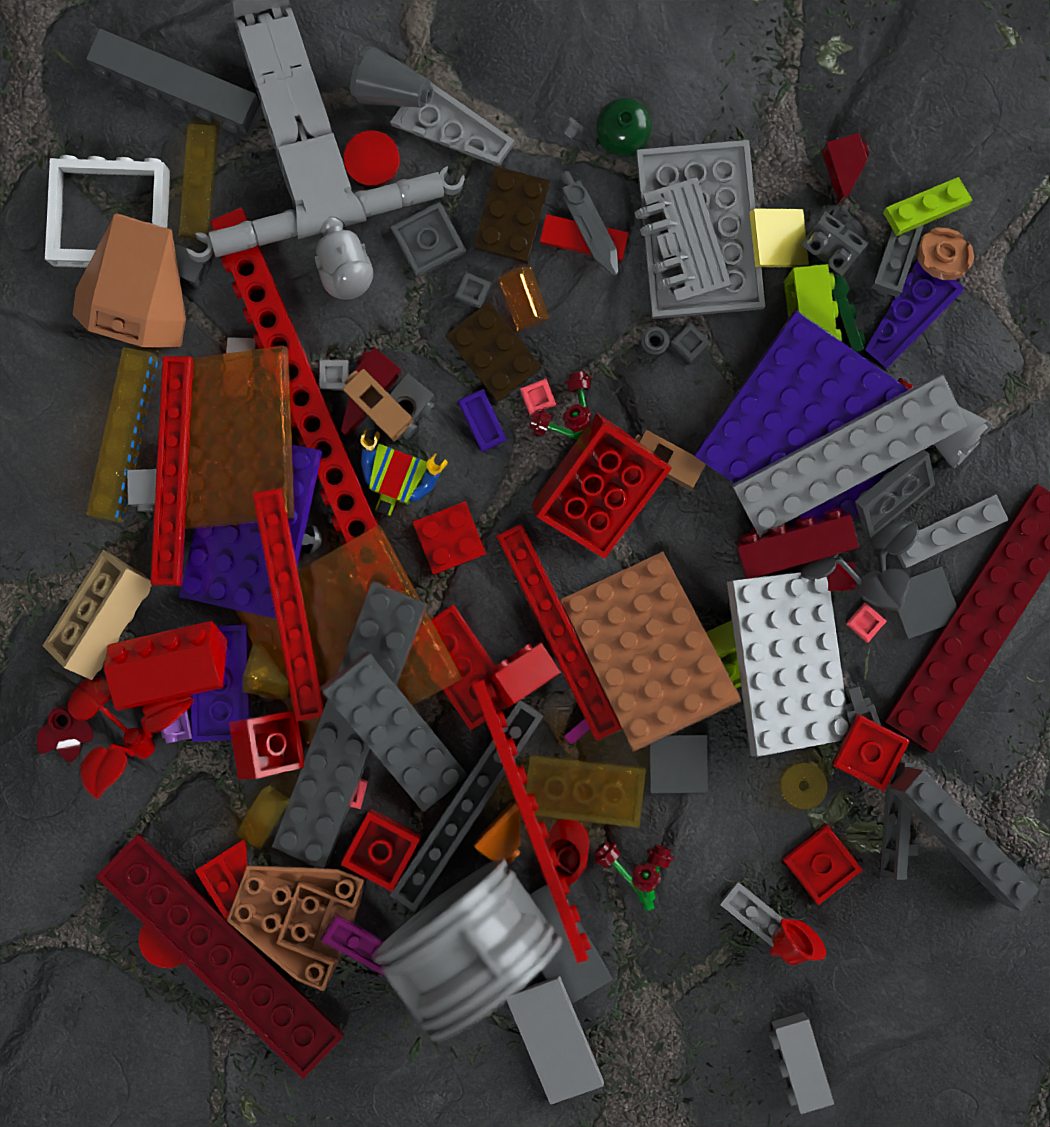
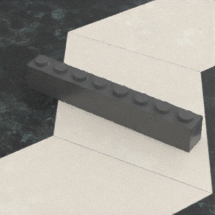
M522 700L516 703L506 718L508 727L503 728L506 738H513L518 754L543 718L542 713ZM493 739L390 895L414 912L506 774Z

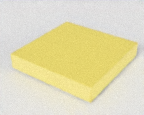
M753 209L749 211L755 267H805L809 265L808 251L801 245L806 238L803 209Z

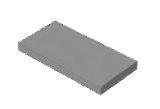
M560 975L518 990L506 999L550 1105L603 1087L604 1080Z

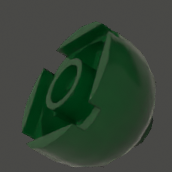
M623 97L612 100L604 106L597 119L596 135L599 144L609 154L611 152L622 158L635 156L636 151L644 149L650 139L652 130L650 114L644 105L635 99Z

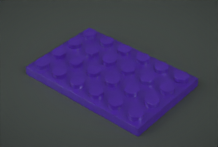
M216 431L179 597L276 619L252 492L282 487L297 565L322 451Z

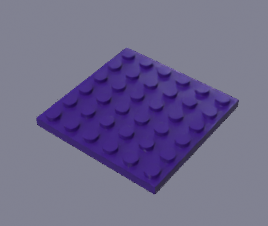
M794 310L693 455L733 483H736L909 389L807 317ZM894 465L790 521L796 524V520L802 517L813 516V519L824 516L825 511L834 508H841V511H847L851 514L852 521H854L859 515L855 501L864 491L870 490L876 485L884 474L892 470Z

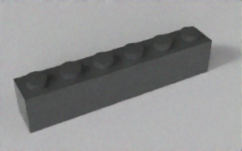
M99 29L86 58L92 66L93 72L105 79H109L110 76L116 78L121 85L131 90H134L135 87L142 89L147 96L157 101H160L161 98L168 100L170 105L184 112L186 109L192 110L202 120L212 122V120L222 123L223 128L233 133H237L238 130L246 134L248 133L260 105L256 94L103 29Z
M906 767L889 787L1002 905L1022 911L1039 889L925 770Z

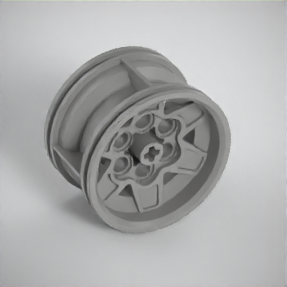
M498 858L482 866L435 898L391 934L372 955L376 963L383 962L380 969L422 1028L427 1030V1035L432 1041L449 1037L490 1012L530 980L551 959L561 945V937L558 933L553 932V926L546 920L520 884L512 869H505L507 862L504 858Z

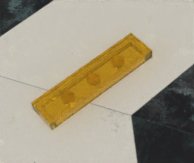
M188 124L179 227V235L181 237L196 238L195 233H203L209 237L218 130L213 125Z

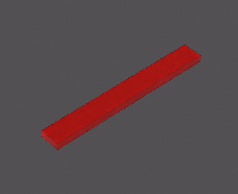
M163 356L150 585L182 586L194 362L191 356Z
M282 487L252 492L295 719L298 722L322 716L324 708Z
M522 523L496 535L595 740L598 741L621 730L620 722Z

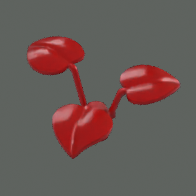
M94 677L91 680L87 678L78 684L68 701L69 714L74 719L82 721L93 717L99 709L125 733L123 740L126 746L122 747L111 744L108 749L96 747L87 754L80 769L81 780L86 790L94 798L99 799L102 793L124 771L127 764L125 753H128L131 757L135 755L139 759L150 757L156 748L151 732L162 731L174 723L195 701L191 696L188 695L143 705V713L146 715L141 719L143 730L141 728L128 729L103 706L111 698L108 682L105 679Z

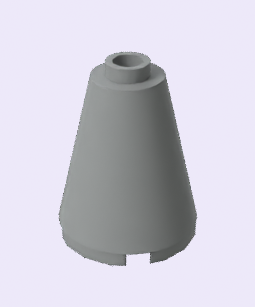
M961 407L959 409L967 427L934 444L953 468H956L957 464L959 465L980 443V436L982 434L986 436L993 425L990 421Z

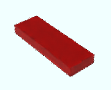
M546 214L540 244L592 255L574 220ZM606 228L617 249V260L622 262L628 232Z

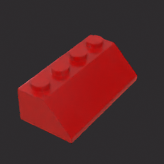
M208 621L107 645L104 672L115 709L120 711L223 688L228 639L213 621Z

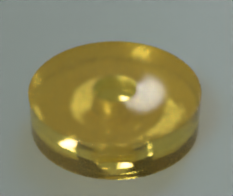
M799 762L789 766L784 771L780 780V790L784 799L792 806L799 809H810L819 805L825 798L827 780L824 773L818 767L810 763ZM805 780L808 782V788L801 791L799 784Z

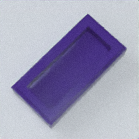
M483 389L458 400L459 406L482 453L507 441Z

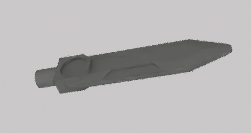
M569 171L562 173L560 179L564 185L561 191L563 199L594 260L612 275H617V249L586 188L583 187L580 180L575 182Z

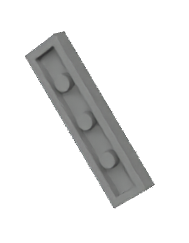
M997 495L990 496L920 529L913 546L897 556L903 568H908L1008 521V517Z

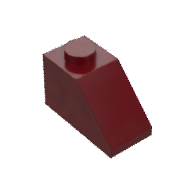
M859 133L827 142L821 151L838 204L843 203L849 196L868 160L867 157H869L867 143L861 140Z

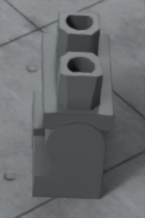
M825 211L801 245L843 276L868 243L850 229L842 235L840 232L845 225Z

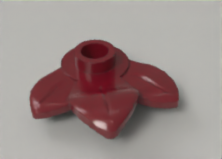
M67 706L56 707L50 712L48 723L38 731L37 749L40 754H44L56 748L66 761L74 762L80 754L81 742L85 743L94 740L92 727L86 720L79 721L74 719L69 714ZM61 715H65L68 719L65 726L59 722Z

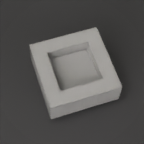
M320 360V390H343L346 386L344 382L349 376V361Z

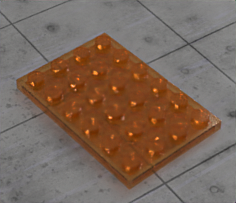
M277 346L193 358L185 528L198 529L256 523L258 520L252 492L281 487L288 519H294L288 348Z

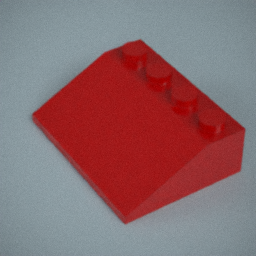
M597 413L531 506L536 517L605 559L671 471L672 467L621 428Z

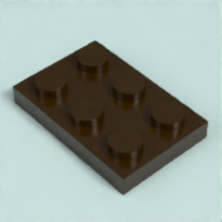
M495 166L474 249L528 263L550 180Z
M490 301L445 335L449 343L497 403L542 369L540 363Z

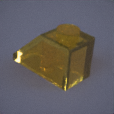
M270 786L265 787L247 812L236 835L261 850L284 815L290 799Z

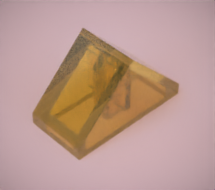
M259 640L254 642L243 675L242 692L279 700L288 698V680Z

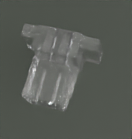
M570 117V125L564 133L572 138L577 131H583L584 127Z

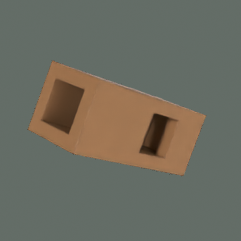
M364 369L359 373L354 371L345 380L346 386L343 388L345 393L393 442L414 423L413 418Z
M648 430L645 431L643 437L637 434L635 440L672 467L666 478L688 490L694 487L706 465L705 463Z

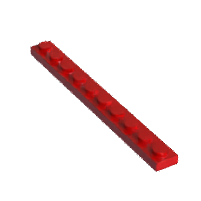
M484 679L474 682V690L577 964L589 960L587 950H590L591 946L586 932L580 934L576 923L580 922L581 919L575 904L569 906L566 895L570 893L565 877L559 878L555 867L559 866L560 863L554 848L548 850L545 839L549 838L544 821H537L534 811L539 810L534 794L528 795L524 784L529 781L523 765L517 767L513 757L518 755L513 738L507 739L503 728L508 727L502 710L497 712L493 701L497 699L494 687L492 683L486 684Z

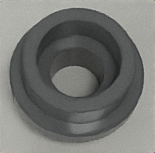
M657 326L646 329L641 337L642 348L651 355L662 354L669 345L668 333L663 328ZM650 338H659L660 344L653 346L650 343Z

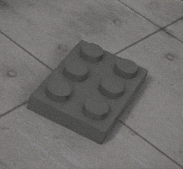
M923 449L904 459L893 471L884 474L876 485L870 490L864 491L855 501L863 531L872 538L935 486L928 452Z

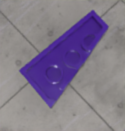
M917 260L905 280L901 294L898 298L895 297L887 314L866 347L864 354L882 370L886 371L961 295L965 288L956 280H941L931 276L922 268Z

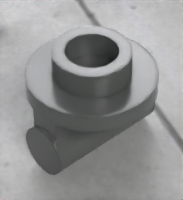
M312 525L306 528L302 542L303 549L307 554H313L321 545V533L318 532L316 526Z

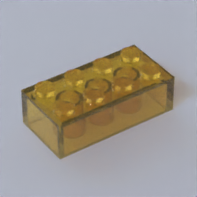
M530 753L527 774L529 782L526 783V791L528 795L534 794L539 810L534 811L536 816L639 827L646 769L643 766Z

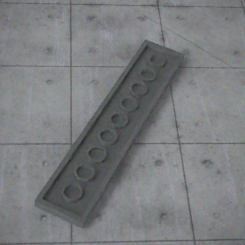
M373 582L338 673L367 650L397 686L428 604ZM329 699L303 763L304 768L300 771L272 845L273 848L317 868H327L372 751Z

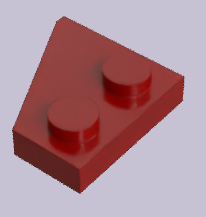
M244 839L195 870L225 920L229 917L246 867L248 866L246 842Z

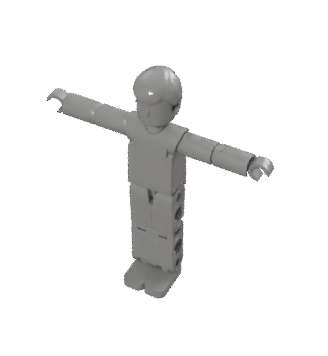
M230 0L232 16L258 98L261 101L262 111L294 210H286L281 214L252 222L243 221L239 225L209 232L210 237L203 233H195L196 238L208 246L207 250L203 253H195L193 250L186 248L187 253L193 261L205 262L212 257L213 252L217 258L247 250L257 245L262 246L292 238L297 235L298 239L322 233L324 236L316 245L317 256H315L322 285L335 298L343 300L355 299L363 295L370 287L373 279V267L366 254L365 244H361L354 232L343 230V227L366 222V217L400 209L402 206H411L444 197V193L455 195L462 190L464 175L460 178L457 185L450 186L446 184L444 178L447 174V166L442 169L440 175L438 172L409 180L401 179L394 184L353 193L293 11L289 8V0Z

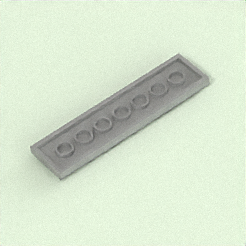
M939 373L732 484V487L758 536H761L768 532V528L790 521L967 427V424L944 375Z

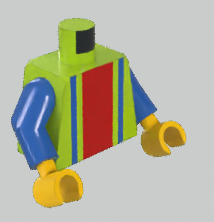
M367 429L364 430L360 439L363 445L361 466L364 481L369 485V489L380 494L375 508L376 511L391 516L396 501L409 505L411 501L417 502L433 490L440 472L447 465L446 459L439 466L434 462L437 454H433L426 462L378 444L376 447L380 433L376 432L374 440H370L366 436Z

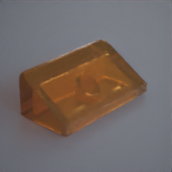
M521 266L499 277L517 330L549 320L547 309L531 267Z

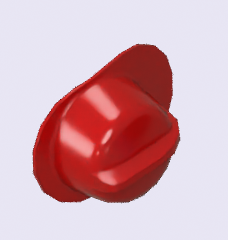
M565 818L557 821L552 826L546 844L548 850L554 848L560 865L555 868L559 878L564 876L568 886H571L587 867L589 837L581 823L575 819Z
M781 919V925L772 935L774 946L770 949L771 955L781 957L791 966L798 965L807 960H822L825 958V946L818 934L809 925L799 920Z

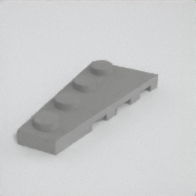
M431 83L433 96L430 103H426L422 108L400 107L390 121L391 126L496 166L501 164L515 144V140L433 83Z

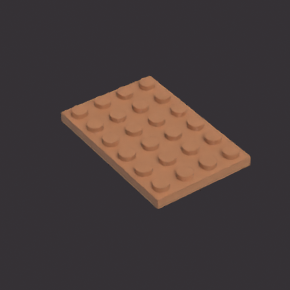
M664 552L560 599L633 751L740 702V696Z

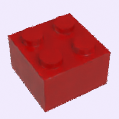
M542 643L534 648L531 644H528L508 658L511 663L506 659L485 674L488 679L485 682L486 684L492 683L497 696L493 703L501 711L515 704L561 672Z
M294 710L229 722L238 780L256 779L304 768L303 763L305 760L299 723L296 722Z
M371 808L341 865L392 892L422 835Z

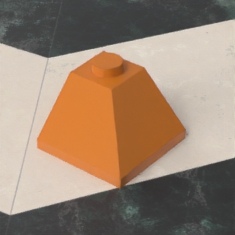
M515 798L476 838L474 847L492 861L504 858L510 864L520 853L517 849L520 846V809Z

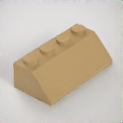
M103 550L44 642L43 647L64 668L92 680L104 665L107 645L119 641L121 633L134 618L135 611L140 603L148 596L152 586L150 585L151 580L140 571Z

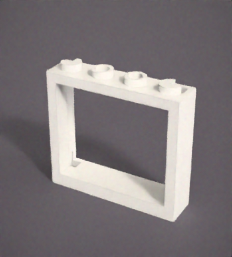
M61 155L60 159L50 158L45 260L52 266L87 267L96 251L60 249L64 173L154 176L152 224L167 228L170 170L161 160L146 158L144 162H140L127 157H117L116 161L105 160V158L99 156H89L88 160H83L70 155Z

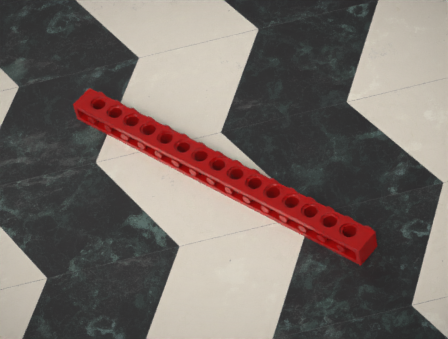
M239 208L211 220L210 222L214 230L210 232L239 225V223L249 220L243 209ZM257 245L247 250L220 257L226 272H232L235 282L231 283L237 298L243 297L246 307L242 310L248 324L254 323L257 333L253 335L259 350L265 349L268 359L264 360L267 370L271 376L276 375L279 385L275 386L278 396L282 402L287 401L290 411L286 412L290 424L293 428L298 427L301 434V437L297 438L299 445L318 450L320 446L328 444L332 448L329 457L321 458L316 479H320L324 488L319 490L325 505H331L335 514L330 516L337 532L342 531L346 540L342 542L343 549L348 558L353 556L357 567L353 568V572L358 583H364L367 592H369L373 578L377 574H384L388 580L386 587L408 596L260 246ZM246 265L254 266V271L251 275H241L243 267ZM256 291H265V297L262 301H252V296ZM268 316H275V325L271 328H264V319ZM283 341L287 343V349L284 353H274V347L278 342ZM291 367L298 368V375L295 379H285L287 369ZM299 394H309V401L306 405H296V398ZM311 419L320 420V428L316 432L307 431V423ZM334 470H340L343 474L342 481L336 485L330 484L328 479L330 473ZM345 496H351L354 500L353 507L348 511L341 510L339 505L340 500ZM355 522H362L365 525V532L360 537H353L351 534V526ZM366 548H373L376 551V559L372 563L367 564L362 560V552Z

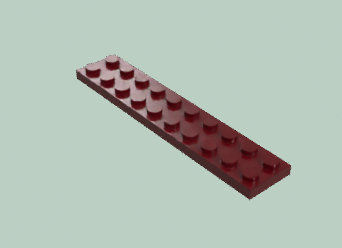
M1035 484L958 602L957 609L946 626L942 627L883 719L884 723L930 753H933L1050 571V491L1039 484Z
M140 833L96 876L104 886L302 1079L344 1037V1033L242 933L227 922L222 913Z

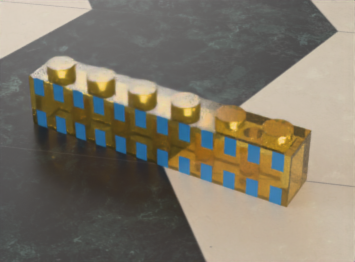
M126 347L122 349L86 515L119 523L124 522L128 504L127 470H135L159 362V358L150 352Z

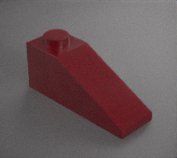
M375 347L370 352L366 350L357 360L359 366L355 370L359 373L364 369L386 392L403 374L398 366ZM350 397L341 429L342 433L348 438L368 416Z

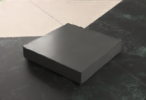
M440 201L390 227L416 278L466 253V249Z
M942 566L909 577L910 585L903 601L902 610L896 611L906 639L946 626L957 609Z
M706 734L668 735L649 744L650 793H708Z

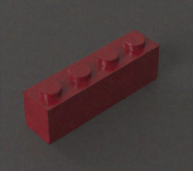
M841 508L827 510L824 512V516L814 519L813 516L799 518L796 520V524L785 527V524L768 528V532L761 536H758L757 532L746 533L740 536L741 540L734 541L741 571L746 579L859 548L851 514L845 510L841 511Z

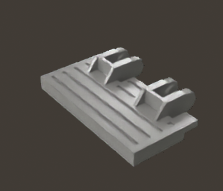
M692 178L643 193L644 202L647 207L634 212L636 219H645L661 213L663 220L642 227L640 229L641 235L647 236L664 230L667 232L656 236L662 258L665 261L654 264L652 266L653 272L661 273L678 267L680 275L662 279L657 283L658 288L662 290L683 284L684 287L673 290L676 303L729 288L731 282L698 178Z

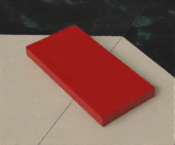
M453 604L419 627L412 645L471 731L486 720L473 683L482 679H488L485 673L496 665Z

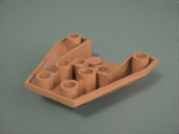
M114 214L76 287L73 316L88 331L140 347L182 346L186 316L171 229L121 214Z
M248 865L227 922L297 981L324 991L343 953L325 944L320 938L335 913L354 923L361 904L365 879L340 869Z

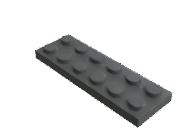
M367 650L320 687L322 692L423 812L468 776Z

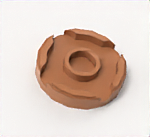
M935 228L921 238L916 254L922 268L931 276L941 280H955L962 277L972 266L974 259L973 247L969 242L966 243L962 239L963 235L958 231L949 228Z

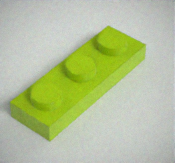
M957 177L888 206L883 214L896 236L969 206L972 198L960 178Z

